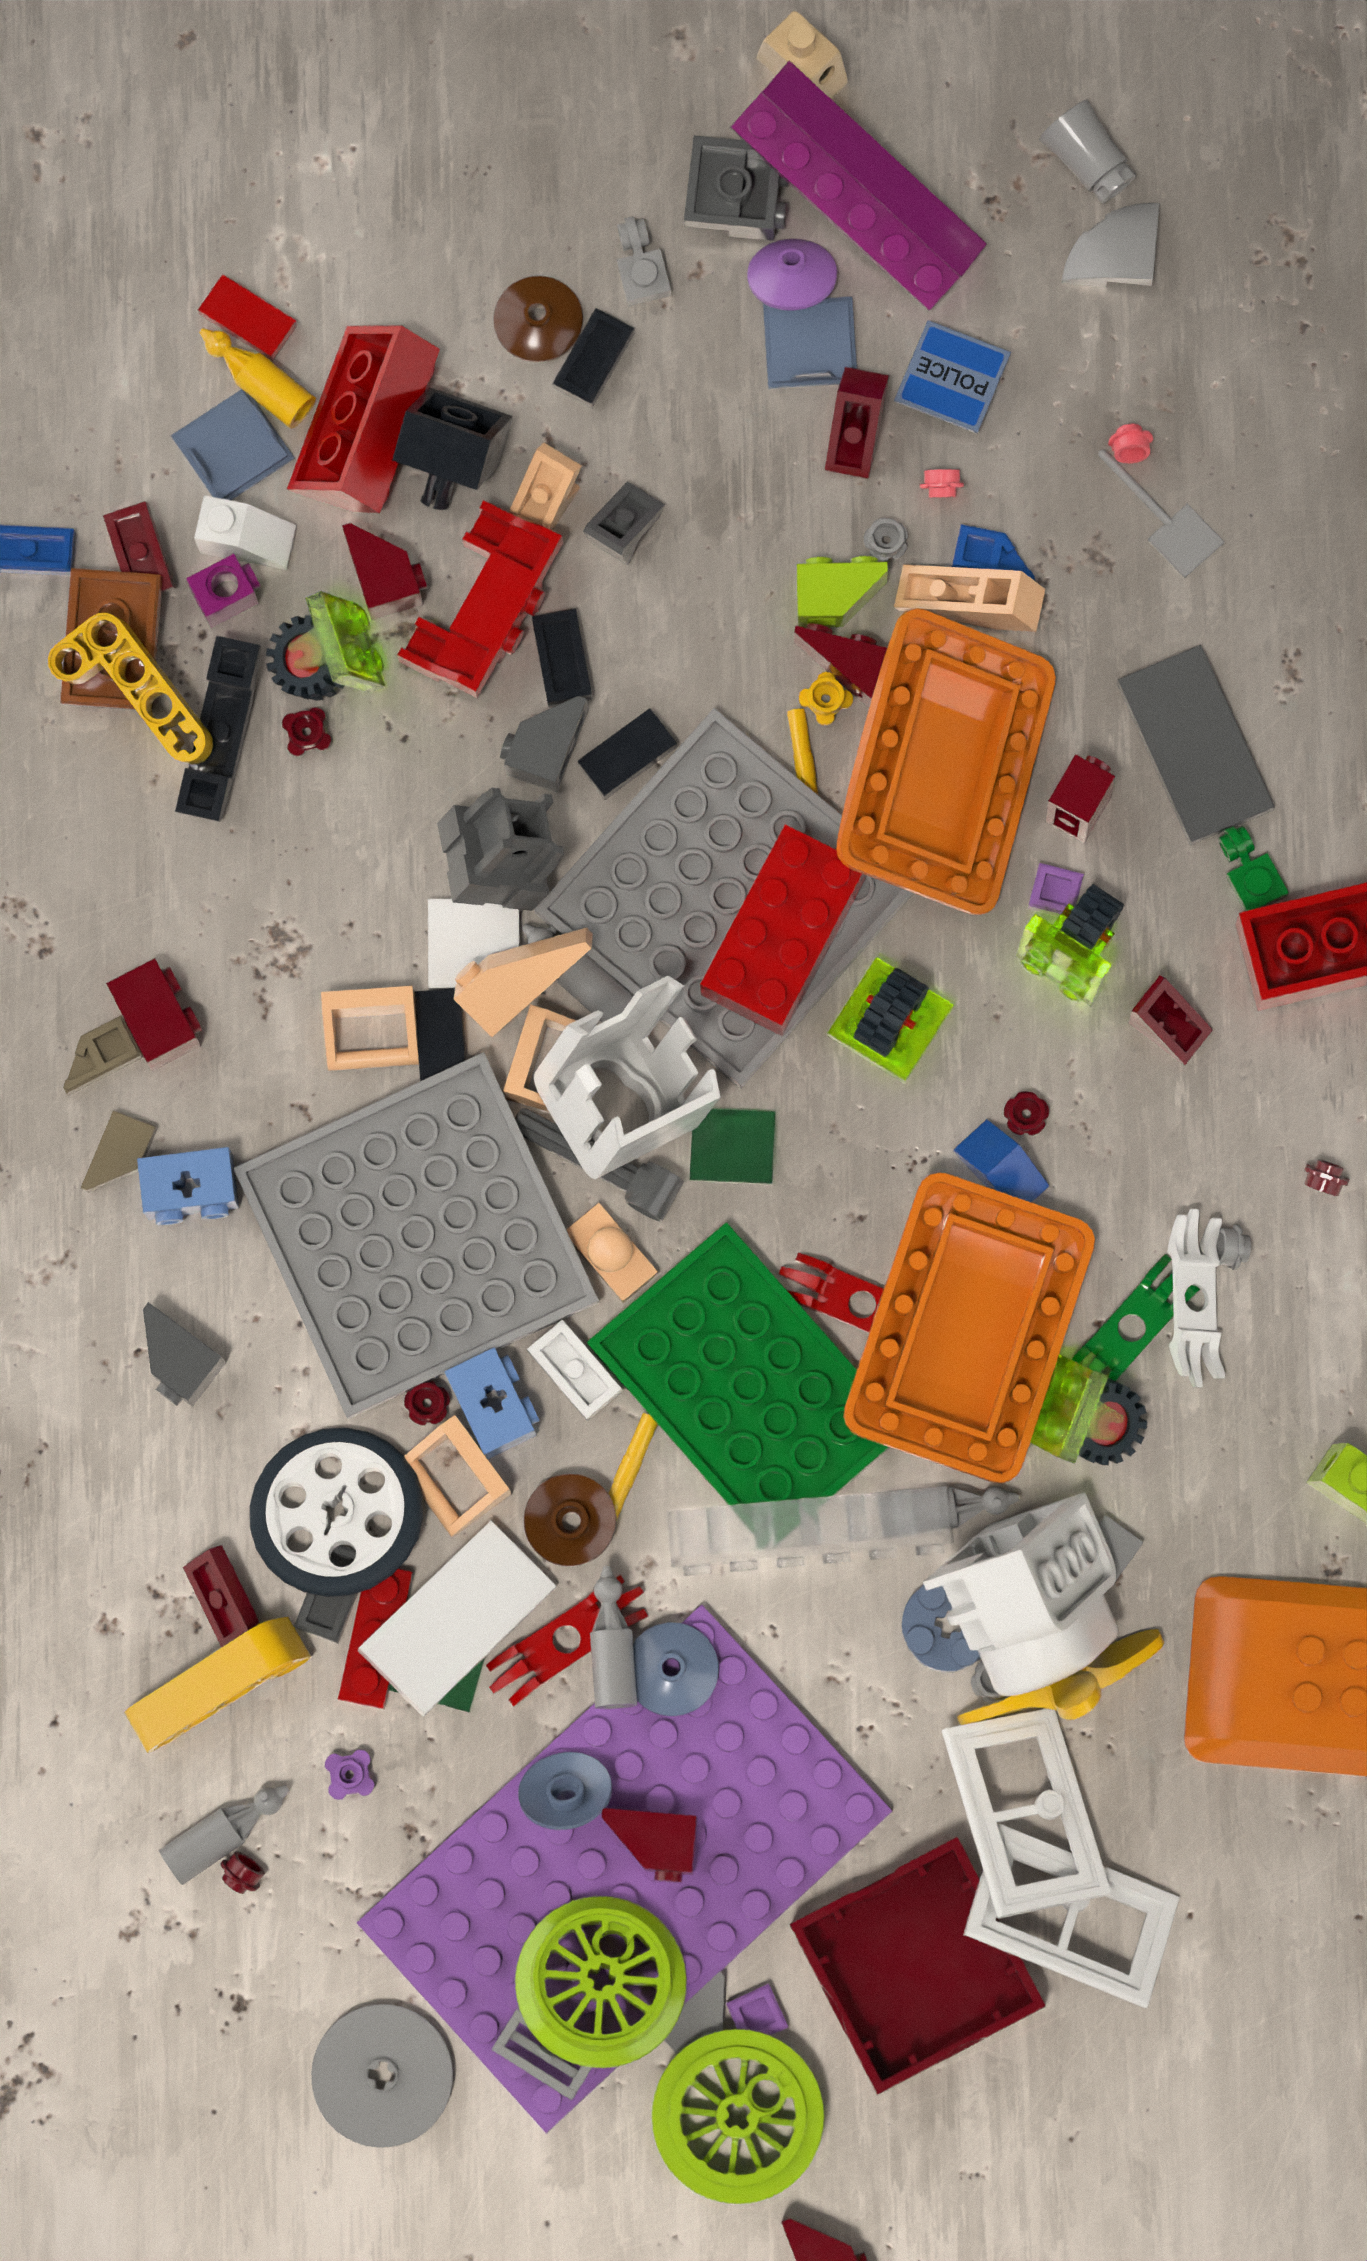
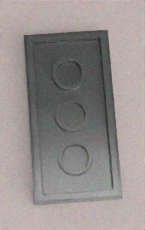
M1201 645L1118 679L1117 685L1190 846L1220 834L1231 826H1239L1274 811L1275 806Z

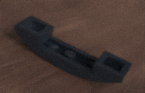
M216 635L206 677L208 687L200 716V721L207 728L213 739V749L205 761L199 764H189V767L185 768L176 804V813L216 822L221 821L234 781L250 716L260 661V645ZM193 746L192 753L196 750L195 746Z

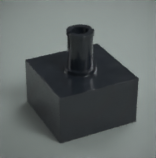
M428 387L405 412L392 461L429 473L421 502L429 507L431 501L434 500L433 509L447 510L454 482L478 490L499 466L513 416Z

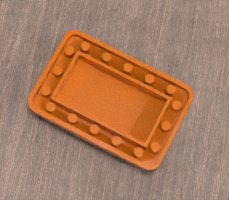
M912 609L905 611L899 616L875 686L846 795L836 847L841 862L851 870L967 914L981 915L991 911L995 907L1000 895L1055 687L1056 676L1049 661L1042 656L925 609Z
M938 1172L930 1174L923 1179L915 1194L844 1407L843 1417L848 1429L861 1438L992 1483L1001 1484L1009 1482L1016 1477L1023 1466L1094 1249L1095 1238L1088 1224L1078 1218L947 1173Z
M1224 1576L1211 1577L1203 1581L1198 1587L1194 1598L1184 1743L1189 1755L1197 1761L1209 1764L1367 1778V1588Z

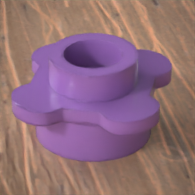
M356 1750L353 1755L341 1757L338 1754H331L327 1757L325 1768L330 1772L331 1785L328 1788V1792L331 1797L336 1800H342L346 1795L359 1793L362 1796H367L373 1791L374 1781L369 1778L368 1770L371 1758L367 1752ZM348 1770H351L354 1773V1777L352 1779H347L345 1777V1773Z

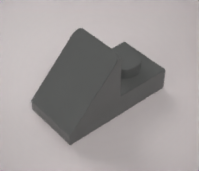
M626 482L586 524L583 532L591 543L623 563L628 564L639 539L660 518L665 504L631 483Z

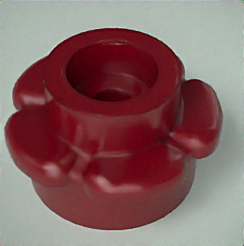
M1024 1091L1018 1093L1014 1099H1009L1004 1106V1117L1008 1119L1007 1127L1014 1134L1020 1136L1024 1135V1133H1028L1030 1136L1040 1133L1045 1128V1119L1049 1117L1047 1103L1033 1092ZM1024 1110H1028L1031 1113L1029 1118L1022 1116Z
M434 1381L415 1386L406 1393L404 1398V1406L409 1410V1418L414 1423L422 1426L427 1423L433 1425L440 1423L446 1417V1406L450 1403L449 1394L444 1387H437ZM426 1399L432 1402L428 1408L423 1406V1401Z
M235 1851L229 1860L224 1859L220 1864L221 1868L224 1869L223 1882L235 1892L244 1894L247 1890L255 1892L259 1889V1881L265 1872L249 1856Z

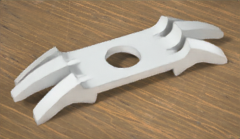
M1190 1209L1188 1215H1177L1167 1253L1172 1258L1174 1313V1334L1169 1347L1180 1376H1188L1193 1387L1202 1388L1201 1356L1213 1379H1225V1372L1219 1358L1221 1332H1217L1216 1267L1220 1264L1216 1245L1222 1218L1210 1219L1199 1246V1209ZM1191 1285L1199 1287L1204 1294V1306L1198 1312L1191 1310L1185 1301V1292Z

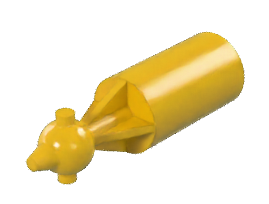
M205 328L200 330L199 333L205 341L206 351L213 357H224L235 380V384L290 429L295 428L310 413L316 402V397L262 353L256 354L232 347L230 337L223 331H211Z

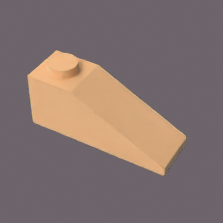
M903 565L894 608L900 611H909L916 608L925 609L955 622L996 630L1036 632L1045 588L1022 571Z
M583 928L488 955L479 964L472 961L455 978L457 984L454 1000L493 1037L592 948L593 933L588 928Z

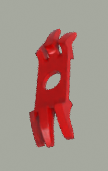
M802 1253L797 1254L795 1261L827 1275L825 1280L806 1272L781 1266L779 1275L819 1294L816 1300L812 1296L787 1290L799 1305L869 1333L883 1288L843 1272L827 1262ZM866 1292L873 1296L876 1308L872 1315L866 1318H858L850 1312L848 1304L854 1294Z
M621 1575L615 1577L621 1585L625 1583ZM640 1586L620 1596L616 1601L620 1611L644 1594ZM592 1592L583 1601L486 1664L491 1673L520 1654H523L525 1659L520 1660L489 1687L493 1694L534 1671L537 1676L533 1677L508 1699L512 1706L515 1707L554 1676L590 1653V1633L593 1630L600 1610L596 1604L599 1600L596 1598L595 1593ZM642 1609L625 1617L624 1620L627 1626L631 1627L649 1616ZM564 1626L573 1627L580 1634V1644L571 1653L559 1652L553 1644L555 1632Z

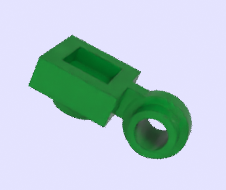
M1231 826L1225 829L1224 835L1218 838V843L1226 859L1229 862L1237 859L1240 867L1228 872L1226 879L1243 910L1248 911L1269 906L1286 898L1289 892L1268 853L1251 861L1248 853L1254 851L1255 847L1244 826L1237 829Z

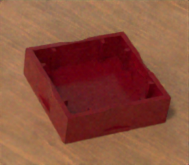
M958 1837L898 1867L893 1873L856 1892L848 1893L790 1924L793 1934L877 2095L1046 2007L1020 1957L964 1935L980 1879Z

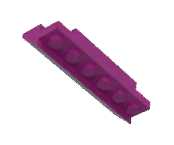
M790 60L730 126L741 139L762 157L763 161L928 311L957 279L963 276L987 245L985 241Z

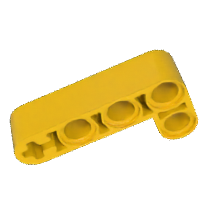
M98 613L86 620L50 650L48 667L51 673L57 679L73 685L82 684L90 680L105 668L174 759L187 764H199L210 756L213 749V739L209 731L129 625L121 618L108 613ZM107 623H113L117 628V639L112 645L102 647L98 641L99 629ZM71 651H78L82 658L81 667L76 673L67 675L62 668L63 658ZM134 659H140L145 666L144 675L139 681L130 683L125 677L126 665ZM161 695H168L172 701L171 712L167 717L157 719L152 712L153 701ZM179 725L186 734L198 736L193 742L196 750L193 753L181 750L180 748L184 746L185 741L177 731L170 728Z
M289 1617L271 1619L240 1635L129 1707L124 1713L146 1752L151 1753L174 1741L265 1681L281 1677L300 1667L311 1659V1655Z

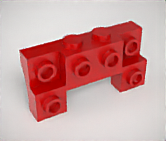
M485 500L482 501L479 507L480 515L470 533L465 532L462 541L464 547L486 557L487 561L453 620L450 632L418 617L415 622L416 630L405 649L401 647L397 654L399 662L437 682L442 680L475 698H478L496 664L501 663L506 653L513 655L519 646L524 634L520 627L527 614L534 616L540 608L545 597V592L541 590L543 587L542 581L563 545L562 535L542 525L514 516Z

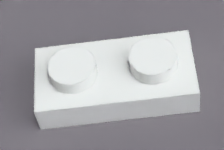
M563 1319L527 1349L530 1355L587 1421L623 1392L622 1388Z

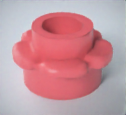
M1126 424L1116 430V433L1109 438L1108 443L1112 447L1117 461L1132 464L1148 458L1150 455L1149 443L1153 441V435L1151 432L1143 430L1138 424Z
M958 469L924 470V484H920L921 489H929V498L956 497V488L964 487V483H960V470Z

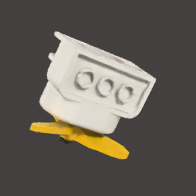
M1085 1492L989 1524L923 1581L926 1591L943 1585L953 1608L946 1615L951 1626L960 1625L970 1650H978L994 1690L1000 1695L1010 1696L1002 1701L958 1715L957 1719L960 1725L991 1720L1020 1710L1036 1707L1057 1710L1062 1719L1075 1720L1086 1715L1098 1704L1102 1696L1101 1689L1125 1677L1130 1671L1150 1659L1163 1647L1164 1641L1159 1629L1137 1632L1112 1643L1118 1635V1627L1104 1593L1116 1581V1568Z

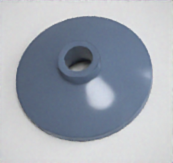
M662 1623L647 1629L634 1641L637 1701L643 1707L663 1716H681L701 1707L712 1695L718 1680V1659L712 1644L700 1631L682 1623ZM669 1659L677 1660L681 1666L679 1673L675 1676L665 1675L662 1671L665 1661Z
M578 1752L557 1753L541 1759L528 1769L520 1782L518 1799L523 1813L533 1823L552 1830L573 1829L591 1822L602 1813L603 1808H606L611 1798L612 1782L606 1767L594 1757Z

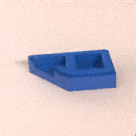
M961 524L952 567L1022 571L1035 581L1034 574L1024 564L1005 533Z

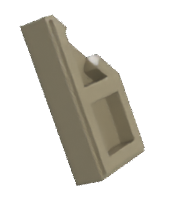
M122 1015L80 1036L74 1061L63 1086L68 1096L143 1058Z
M113 1110L81 1185V1190L90 1193L97 1190L96 1188L137 1173V1159L146 1157L156 1134V1127Z

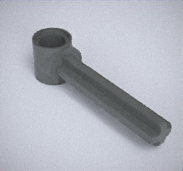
M522 1108L516 1114L515 1120L524 1138L582 1168L556 1123L527 1108ZM628 1162L599 1177L625 1191V1200L630 1207L658 1222L663 1221L684 1183L674 1173L652 1162L643 1163L640 1168Z

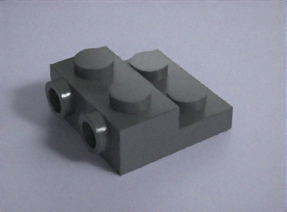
M694 135L684 226L729 231V237L773 241L775 229L783 230L785 222L786 203L778 202L779 187H788L789 184L763 161L762 157L744 140Z

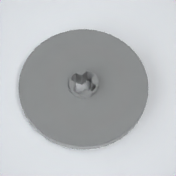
M377 2004L365 2006L340 2018L321 2039L312 2064V2089L317 2106L326 2121L345 2138L370 2147L398 2146L424 2134L444 2112L453 2085L452 2060L448 2047L440 2033L421 2015L396 2005ZM380 2062H387L388 2071L395 2073L394 2082H386L384 2089L379 2090L377 2089V2081L369 2079L370 2070L379 2069Z

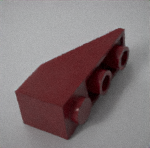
M809 623L806 628L795 626L794 644L826 672L832 673L841 685L869 708L887 648L878 646L875 639L865 635L852 634L850 638L833 635L832 629L820 624Z

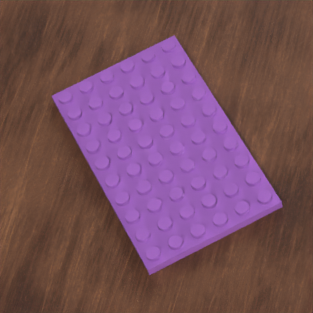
M703 1605L699 1606L682 1622V1624L689 1625L700 1631L710 1641L718 1659L719 1674L717 1684L712 1695L701 1707L681 1716H663L649 1711L638 1701L637 1706L620 1709H596L594 1703L357 1922L360 1928L545 2133H548L618 2068H592L572 2101L491 2050L516 2009L520 2011L515 1989L517 1962L528 1936L545 1916L566 1903L594 1896L621 1898L647 1909L669 1929L680 1948L686 1969L685 2004L892 1813L887 1804ZM674 1659L665 1661L662 1667L663 1673L667 1676L677 1675L681 1668L680 1663ZM563 1752L583 1753L600 1761L609 1772L612 1782V1794L606 1808L697 1816L693 1875L683 1874L682 1883L654 1881L655 1872L645 1871L603 1821L602 1813L583 1826L567 1830L547 1829L533 1823L523 1813L518 1799V1789L524 1774L536 1762L550 1755ZM591 1925L582 1928L590 1947L592 1946L593 1936L601 1925ZM570 1933L558 1943L581 1960H588L576 1934ZM616 1934L606 1935L599 1943L602 1953L611 1958L621 1957L627 1950L624 1939ZM634 1938V1951L629 1960L649 1951L638 1938ZM557 1953L549 1956L546 1965L547 1970L581 1971ZM651 1959L623 1973L625 1976L658 1977L656 1964ZM601 1968L597 1975L589 1974L588 1978L594 1980L593 1989L602 1991L605 1985H614L615 1982L608 1979L609 1971L607 1969ZM547 1979L545 1981V1988L549 1998L579 1985L578 1981ZM623 1985V1988L646 2004L652 2005L657 1992L655 1987ZM580 1993L554 2006V2010L564 2021H568L585 1996ZM616 1997L629 2026H633L645 2016L644 2012L622 1997ZM590 2001L574 2025V2028L586 2033H594L596 2003ZM609 2002L603 2003L601 2033L607 2035L621 2032L622 2029ZM519 2023L515 2031L550 2052L535 2038L527 2026ZM509 2039L505 2046L506 2048L566 2086H570L573 2078ZM558 2057L559 2059H561V2060H563L564 2062H566L567 2064L571 2065L572 2067H574V2068L577 2069L578 2071L580 2070V2068H581L580 2065L573 2064V2063H571V2062H568V2061H566V2060H564V2059Z

